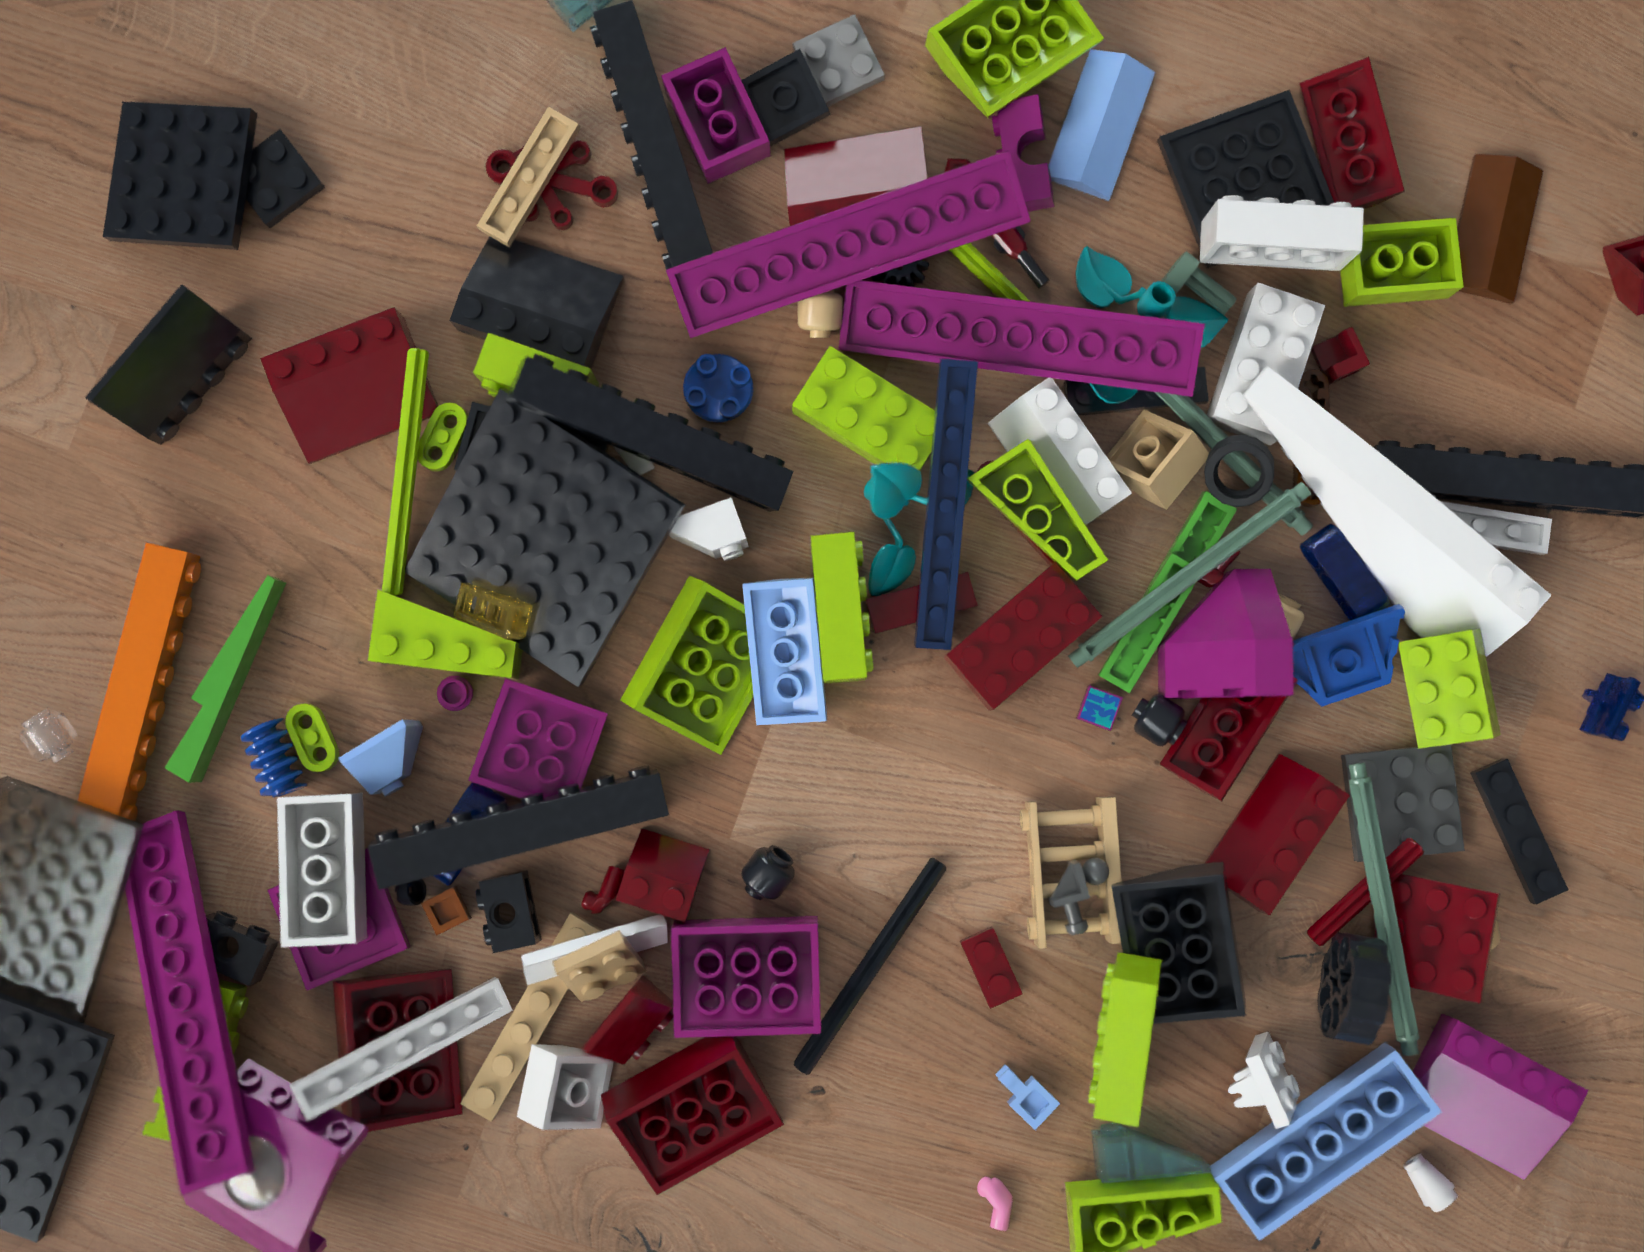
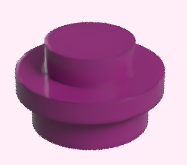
M449 676L442 680L437 688V699L440 705L450 711L465 709L473 699V688L470 682L461 676Z

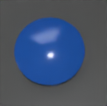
M703 354L687 371L683 383V392L687 405L697 416L710 422H727L740 416L749 406L753 396V381L748 367L736 358L725 354Z

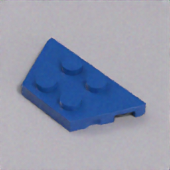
M1397 604L1293 640V677L1298 679L1297 684L1321 707L1390 684L1394 669L1392 660L1397 654L1399 644L1397 633L1400 618L1404 619V608Z

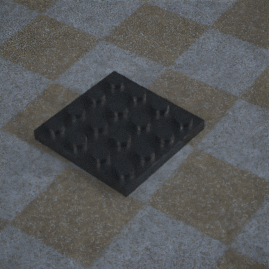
M1290 90L1160 136L1157 140L1199 250L1201 222L1216 201L1224 196H1241L1243 201L1276 198L1279 199V203L1290 204L1298 200H1312L1315 202V205L1329 206L1334 203ZM1205 263L1206 268L1218 265L1214 263Z
M122 102L103 237L114 242L239 250L258 113L251 108Z

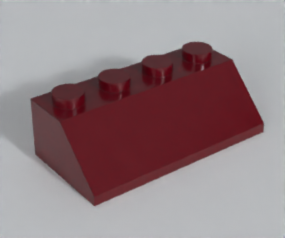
M1277 754L1204 864L1223 862L1228 891L1258 912L1270 916L1350 795L1320 774L1281 754Z

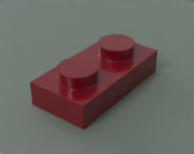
M992 926L960 940L990 1009L1023 994Z

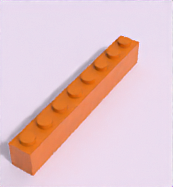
M147 542L145 544L72 820L73 824L111 833H119L128 830L136 820L138 808L135 804L138 793L144 788L147 772L144 770L147 758L151 756L156 745V737L154 736L156 724L161 720L165 711L163 697L166 687L173 680L174 667L172 663L175 652L179 651L183 642V633L181 632L183 621L189 615L192 608V598L190 595L193 583L198 581L201 573L199 555Z

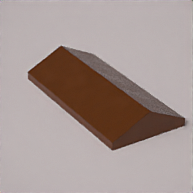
M1475 154L1473 156L1457 227L1464 286L1459 291L1509 304L1515 301L1543 174L1542 169L1518 156Z

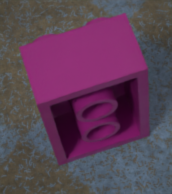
M726 47L661 75L667 98L707 184L771 156L770 141Z

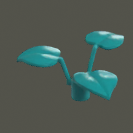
M1088 246L1080 254L1076 266V284L1082 297L1097 308H1107L1113 301L1122 305L1139 298L1137 309L1140 316L1204 323L1201 348L1208 345L1228 322L1226 316L1202 302L1183 296L1175 297L1173 288L1162 281L1152 283L1147 290L1141 287L1138 292L1128 295L1132 287V277L1120 262L1109 256L1097 253ZM1089 383L1096 395L1104 402L1110 404L1127 401L1138 391L1137 389Z
M891 462L871 465L872 478L864 488V496L870 501L872 512L884 520L895 539V545H884L874 557L868 583L871 596H880L900 586L908 579L915 566V550L909 545L903 546V539L890 519L896 516L904 506H907L910 499L927 505V497L917 495L922 484L920 471L914 466L905 463ZM968 469L967 478L973 475L975 472L973 470ZM968 479L966 486L965 505L968 502L974 488L968 482Z

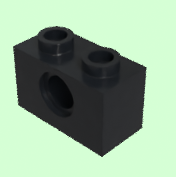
M528 870L488 878L479 882L480 888L476 889V900L479 909L485 911L487 924L483 925V935L486 945L492 946L493 954L535 945L542 940ZM502 903H509L514 907L515 917L513 921H505L500 917L499 907Z
M217 911L216 914L206 915L216 971L248 986L260 982L279 941L270 938V932L264 928L250 925L247 928L236 923L238 918L230 913ZM230 937L235 938L238 942L239 949L236 955L228 950L227 942Z

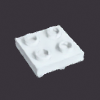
M1269 1031L1255 1035L1245 1059L1248 1066L1234 1074L1233 1078L1237 1082L1231 1084L1228 1091L1230 1094L1240 1093L1242 1097L1237 1098L1234 1102L1237 1108L1266 1105L1276 1129L1290 1125L1298 1097L1300 1096L1299 1086L1294 1076H1288L1283 1065L1285 1056L1279 1042H1273Z

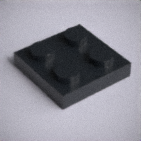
M800 49L741 80L770 141V147L831 115Z
M281 129L253 148L246 200L270 229L325 188Z

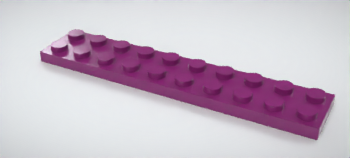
M1006 150L668 268L666 272L690 338L1029 223L1031 220L1010 150Z
M859 280L846 285L838 350L939 363L940 358L978 361V368L1193 397L1205 324Z
M175 810L118 833L115 836L180 1195L185 1196L250 1174L256 1170L186 813Z

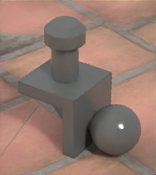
M1090 858L1083 866L1076 860L1069 861L1068 867L1052 896L1048 897L1049 904L1054 908L1064 906L1068 924L1065 927L1070 935L1082 934L1088 929L1087 920L1082 919L1078 901L1090 898L1086 882L1091 885H1100L1109 876V867L1100 858Z

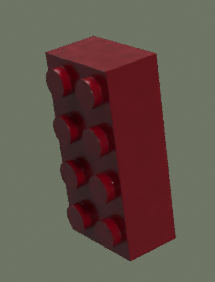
M1055 562L943 658L985 707L991 711L1103 616Z

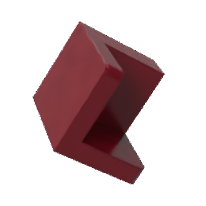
M1352 326L1343 330L1337 336L1316 344L1311 348L1318 367L1329 379V384L1358 373L1370 365Z

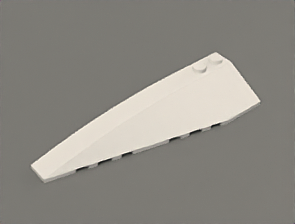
M1266 366L1244 392L1243 396L1268 431L1272 432L1282 446L1281 449L1285 455L1295 464L1302 474L1301 477L1305 483L1315 492L1321 501L1320 504L1353 550L1357 551L1365 562L1368 571L1383 587L1388 599L1393 605L1400 604L1404 608L1403 620L1420 638L1480 629L1485 656L1487 657L1523 628L1551 597V594L1444 504L1270 367Z

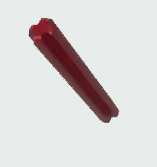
M1411 837L1407 838L1386 857L1390 883L1395 881L1424 854V849ZM1364 877L1307 930L1308 936L1318 946L1326 944L1371 902L1367 878Z

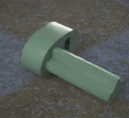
M1185 251L1161 281L1169 284L1173 288L1175 295L1185 284L1221 314L1225 315L1234 305L1237 298L1198 268L1200 261Z

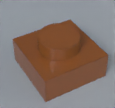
M457 886L421 903L436 936L472 918Z

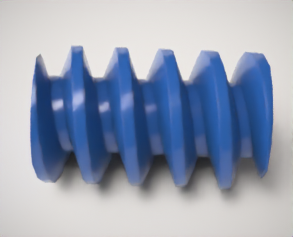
M284 718L256 725L240 736L242 742H253V744L245 749L246 755L258 756L250 763L251 769H263V771L255 776V781L258 783H268L259 791L261 796H272L275 798L308 786L307 783H295V779L303 773L302 769H290V766L298 760V757L285 755V752L294 746L293 743H281L280 741L281 738L288 734L287 729H276V725L284 720Z

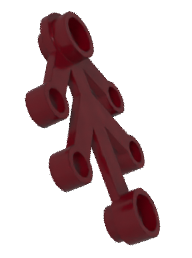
M575 141L570 145L540 195L551 213L550 217L554 227L558 230L569 229L573 224V217L569 209L562 206L553 188L591 197L594 204L599 207H609L618 198L616 184L610 177L598 176L590 182L558 173L574 163L584 165L589 162L591 151L588 144L584 141ZM524 147L514 153L506 149L496 150L488 157L486 172L493 182L497 184L503 183ZM583 148L586 150V153L583 157L574 156L575 151ZM509 164L510 168L507 172L500 173L498 171L500 165ZM606 189L611 192L610 196L606 199L598 197L601 190ZM537 203L534 205V211L528 215L525 221L532 222L538 218L540 209ZM559 214L568 215V219L564 223L556 222V217Z

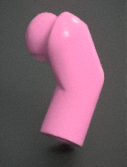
M983 1177L978 1183L977 1190L979 1195L986 1197L993 1206L990 1227L1007 1231L1013 1203L1012 1195L998 1178Z

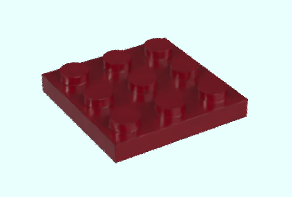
M1401 874L1391 883L1410 987L1481 1004L1500 894ZM1375 927L1374 938H1378V937H1377V932H1376V927Z

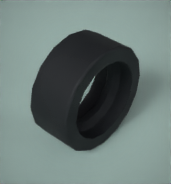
M1247 435L1229 436L1219 441L1209 452L1204 469L1205 484L1211 495L1221 503L1233 507L1249 506L1260 501L1269 492L1275 472L1274 458L1268 447L1257 438ZM1233 451L1251 453L1258 459L1261 465V475L1258 482L1247 490L1230 489L1221 482L1218 476L1220 461L1225 455Z

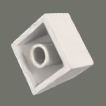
M732 498L679 516L669 534L674 540L715 559L723 557L724 561L744 555L742 549L749 547Z
M532 1044L517 1117L541 1130L601 1128L604 1113L601 1094L608 1091L614 1062L588 1055L579 1048L564 1045Z

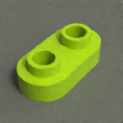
M455 403L439 405L434 410L419 442L418 461L428 470H445L455 458L461 445L468 419V414ZM450 417L457 418V425L454 428H448L446 425ZM440 448L442 450L441 458L433 460L431 457L432 451Z
M298 704L292 707L286 715L285 725L301 763L306 769L313 772H325L332 769L338 762L339 748L323 712L312 704ZM306 715L312 718V725L309 728H305L302 723ZM321 747L327 752V756L323 761L317 758V751Z

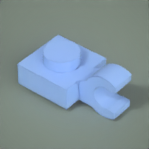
M1006 1064L995 1074L998 1080L1013 1093V1096L1007 1101L1009 1106L1034 1130L1060 1104L1032 1075L1024 1083Z

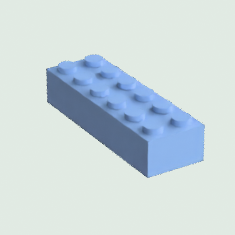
M1384 1042L1298 1103L1290 1125L1276 1129L1274 1123L1271 1122L1208 1168L1215 1181L1260 1241L1439 1115L1442 1111L1399 1053Z

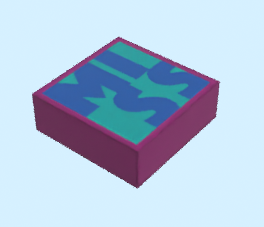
M1088 685L1076 719L1111 731L1123 697Z

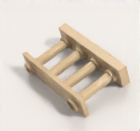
M1095 797L1096 805H1091V809L1037 812L1036 802L1025 801V809L1020 810L1021 831H1027L1033 917L1027 918V933L1029 940L1034 939V944L1038 948H1046V935L1068 934L1065 927L1068 924L1067 919H1044L1043 899L1052 896L1058 883L1042 884L1041 862L1088 860L1090 858L1104 860L1109 867V876L1100 885H1091L1086 882L1089 895H1097L1098 899H1103L1104 912L1099 913L1098 917L1082 918L1087 920L1088 929L1086 932H1100V935H1105V940L1109 943H1121L1111 887L1112 884L1122 882L1116 797ZM1092 823L1093 827L1098 828V841H1094L1093 845L1040 848L1038 826Z

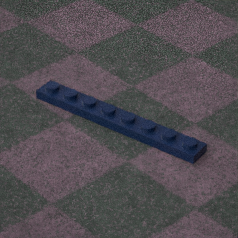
M940 358L914 640L916 648L951 650L978 361Z

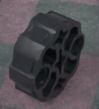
M1340 932L1336 933L1332 938L1328 952L1324 955L1317 999L1321 1031L1325 1037L1370 1045L1376 1040L1378 1030L1384 1024L1387 1015L1388 995L1391 985V964L1388 961L1387 946L1382 939Z

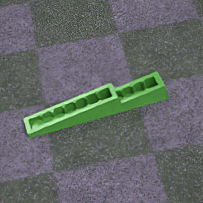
M1202 491L1142 598L1215 545L1237 511V508L1223 504L1212 496L1211 493ZM1195 583L1120 638L1098 675L1130 693Z
M267 575L191 699L203 706L164 767L188 783L202 782L286 585V582L279 578Z

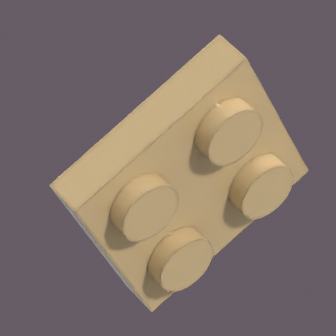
M620 930L552 961L556 974L581 1002L596 999L604 991L619 984L630 983L638 975L647 972L643 959Z

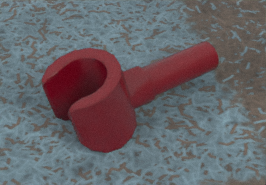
M1237 551L1197 582L1208 588L1219 583L1226 568L1241 554L1240 551Z

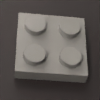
M855 14L793 43L794 51L798 49L802 51L827 106L863 91L885 79V74Z

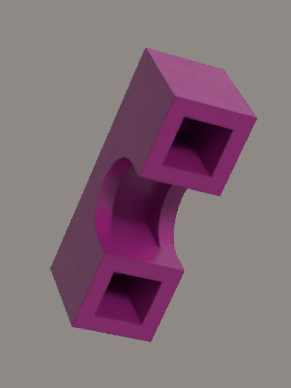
M1039 95L1021 97L998 111V115L992 116L994 135L995 137L1001 136L1002 149H997L996 154L1010 150L1028 212L1052 208L1055 205L1048 164L1030 165L1021 160V154L1027 145L1036 141L1046 140Z

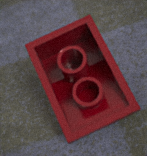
M642 975L597 1028L582 1050L588 1055L623 1065L631 1057L637 1061L651 1045L646 1040L654 1029L661 1033L674 1016L670 1012L673 1008V1001Z

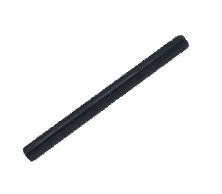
M935 858L929 859L821 1020V1034H812L794 1060V1066L806 1075L812 1072L946 872L947 867Z

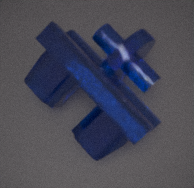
M1607 673L1597 691L1585 689L1582 697L1589 701L1590 705L1579 730L1588 735L1618 741L1625 740L1630 729L1628 724L1622 720L1627 711L1635 712L1641 708L1644 701V695L1638 690L1641 682L1633 677L1623 678Z

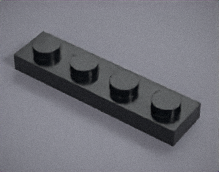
M1205 367L1197 368L1193 397L1188 396L1196 405L1206 404L1209 401ZM1064 381L1065 397L1078 416L1169 407L1152 391L1138 390L1127 401L1110 404L1101 400L1089 383Z
M1500 759L1471 772L1470 774L1530 903L1537 905L1568 891L1569 889L1509 760Z

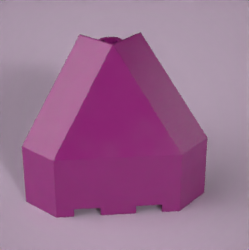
M1233 569L1226 572L1221 581L1207 592L1157 647L1158 694L1163 695L1164 698L1196 699L1294 695L1293 640L1271 569Z

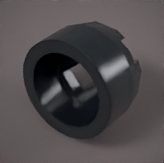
M423 879L399 884L394 888V892L397 893L396 899L402 905H420L425 900L427 890Z

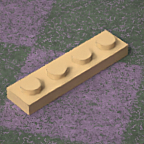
M550 107L547 108L478 222L477 227L480 231L510 247L578 134L580 126L577 122Z

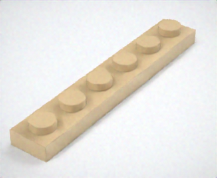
M571 912L551 946L601 932L602 929ZM559 976L528 985L460 1103L461 1105L490 1122L494 1120L527 1063L532 1044L539 1042L569 989Z

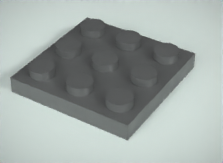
M1451 744L1420 749L1412 747L1341 755L1345 792L1350 795L1347 799L1354 861L1363 862V856L1357 830L1358 823L1354 814L1348 781L1351 779L1348 765L1362 762L1366 764L1367 775L1371 776L1386 857L1410 837L1424 849L1423 855L1465 851Z

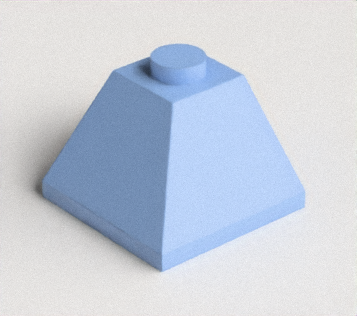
M402 719L339 757V760L370 795L383 793L386 797L404 786L401 781L411 775L423 726L419 720Z

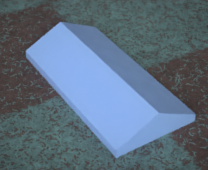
M1090 49L1048 165L1051 181L1107 201L1110 200L1155 74L1153 70L1125 53Z
M783 578L743 583L756 725L827 721L814 578Z

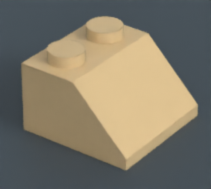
M1143 410L1106 457L1129 488L1140 497L1167 510L1206 462L1209 453L1194 431L1147 410Z

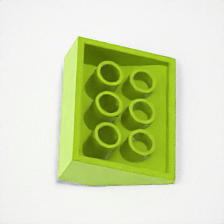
M972 0L928 29L925 47L943 73L989 118L1101 43L1104 37L1078 0Z
M689 576L620 701L721 755L754 696L745 606L708 583Z

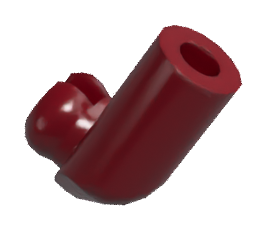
M609 866L599 893L587 891L581 903L582 908L592 911L591 914L601 913L616 898L625 871L615 866Z

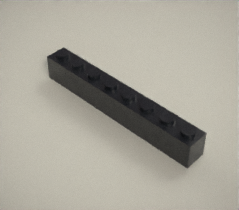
M633 0L593 11L596 25L591 26L590 30L596 48L603 46L606 54L605 58L600 59L606 80L613 78L616 90L610 91L616 112L624 111L627 122L620 125L626 144L634 143L637 155L631 156L636 176L644 175L647 187L641 189L647 210L654 208L658 219L651 222L657 242L665 241L668 253L662 254L665 268L668 269L711 254L713 252Z
M534 354L532 358L526 356L521 360L505 401L542 415L768 512L779 511L794 472L784 467L785 461L771 455H765L764 458L752 453L753 448L739 441H733V444L720 440L721 434L710 428L701 427L700 431L687 425L689 420L680 415L668 413V416L655 412L656 406L648 401L636 398L632 402L621 397L623 392L613 386L602 384L600 388L588 383L589 377L573 369H568L567 373L553 367L554 361L544 356Z
M1393 440L1379 441L1378 445L1373 447L1436 499L1637 519L1644 518V465L1627 464L1623 465V468L1611 467V462L1590 461L1588 465L1576 464V459L1569 457L1554 458L1553 461L1541 460V455L1521 454L1518 455V458L1506 457V452L1496 450L1484 451L1483 455L1470 454L1471 449L1465 447L1448 448V451L1435 450L1436 446L1432 444H1415L1413 448L1400 447V442Z
M641 766L629 770V776L615 779L613 774L593 779L594 785L579 788L578 783L569 784L557 788L558 794L544 797L543 792L534 793L522 797V803L508 806L507 801L488 805L485 807L486 812L471 815V811L467 810L450 815V821L435 825L434 820H426L413 824L412 831L398 834L397 829H391L375 834L376 840L370 842L368 850L378 889L668 816L669 812L660 774L657 769L650 770L649 766Z

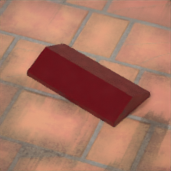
M1370 58L1361 59L1300 82L1321 168L1334 203L1347 202L1351 204V207L1365 209L1404 193V185Z
M1293 677V683L1295 687V685L1298 682V679ZM1288 696L1201 698L1187 720L1188 722L1176 742L1171 745L1160 765L1194 788L1222 801Z

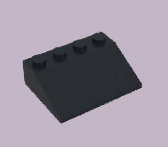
M489 236L460 289L449 321L460 332L486 340L487 334L491 333L592 370L624 277L517 240H513L510 247Z
M181 284L85 398L147 439L162 445L177 434L179 424L187 414L195 412L200 407L202 397L210 387H215L222 381L225 376V370L233 360H238L245 354L248 349V343L252 338L221 312Z
M1223 862L1188 865L1112 884L1123 953L1162 960L1153 1024L1246 1016L1245 992Z

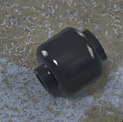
M1161 694L1153 695L1149 701L1142 698L1131 715L1137 719L1134 724L1135 732L1159 747L1165 746L1168 742L1173 745L1188 722L1183 719L1185 716L1184 709L1168 698H1164Z
M771 845L769 848H758L742 869L741 875L746 884V892L757 900H762L763 898L774 900L779 898L795 876L792 857L783 849Z

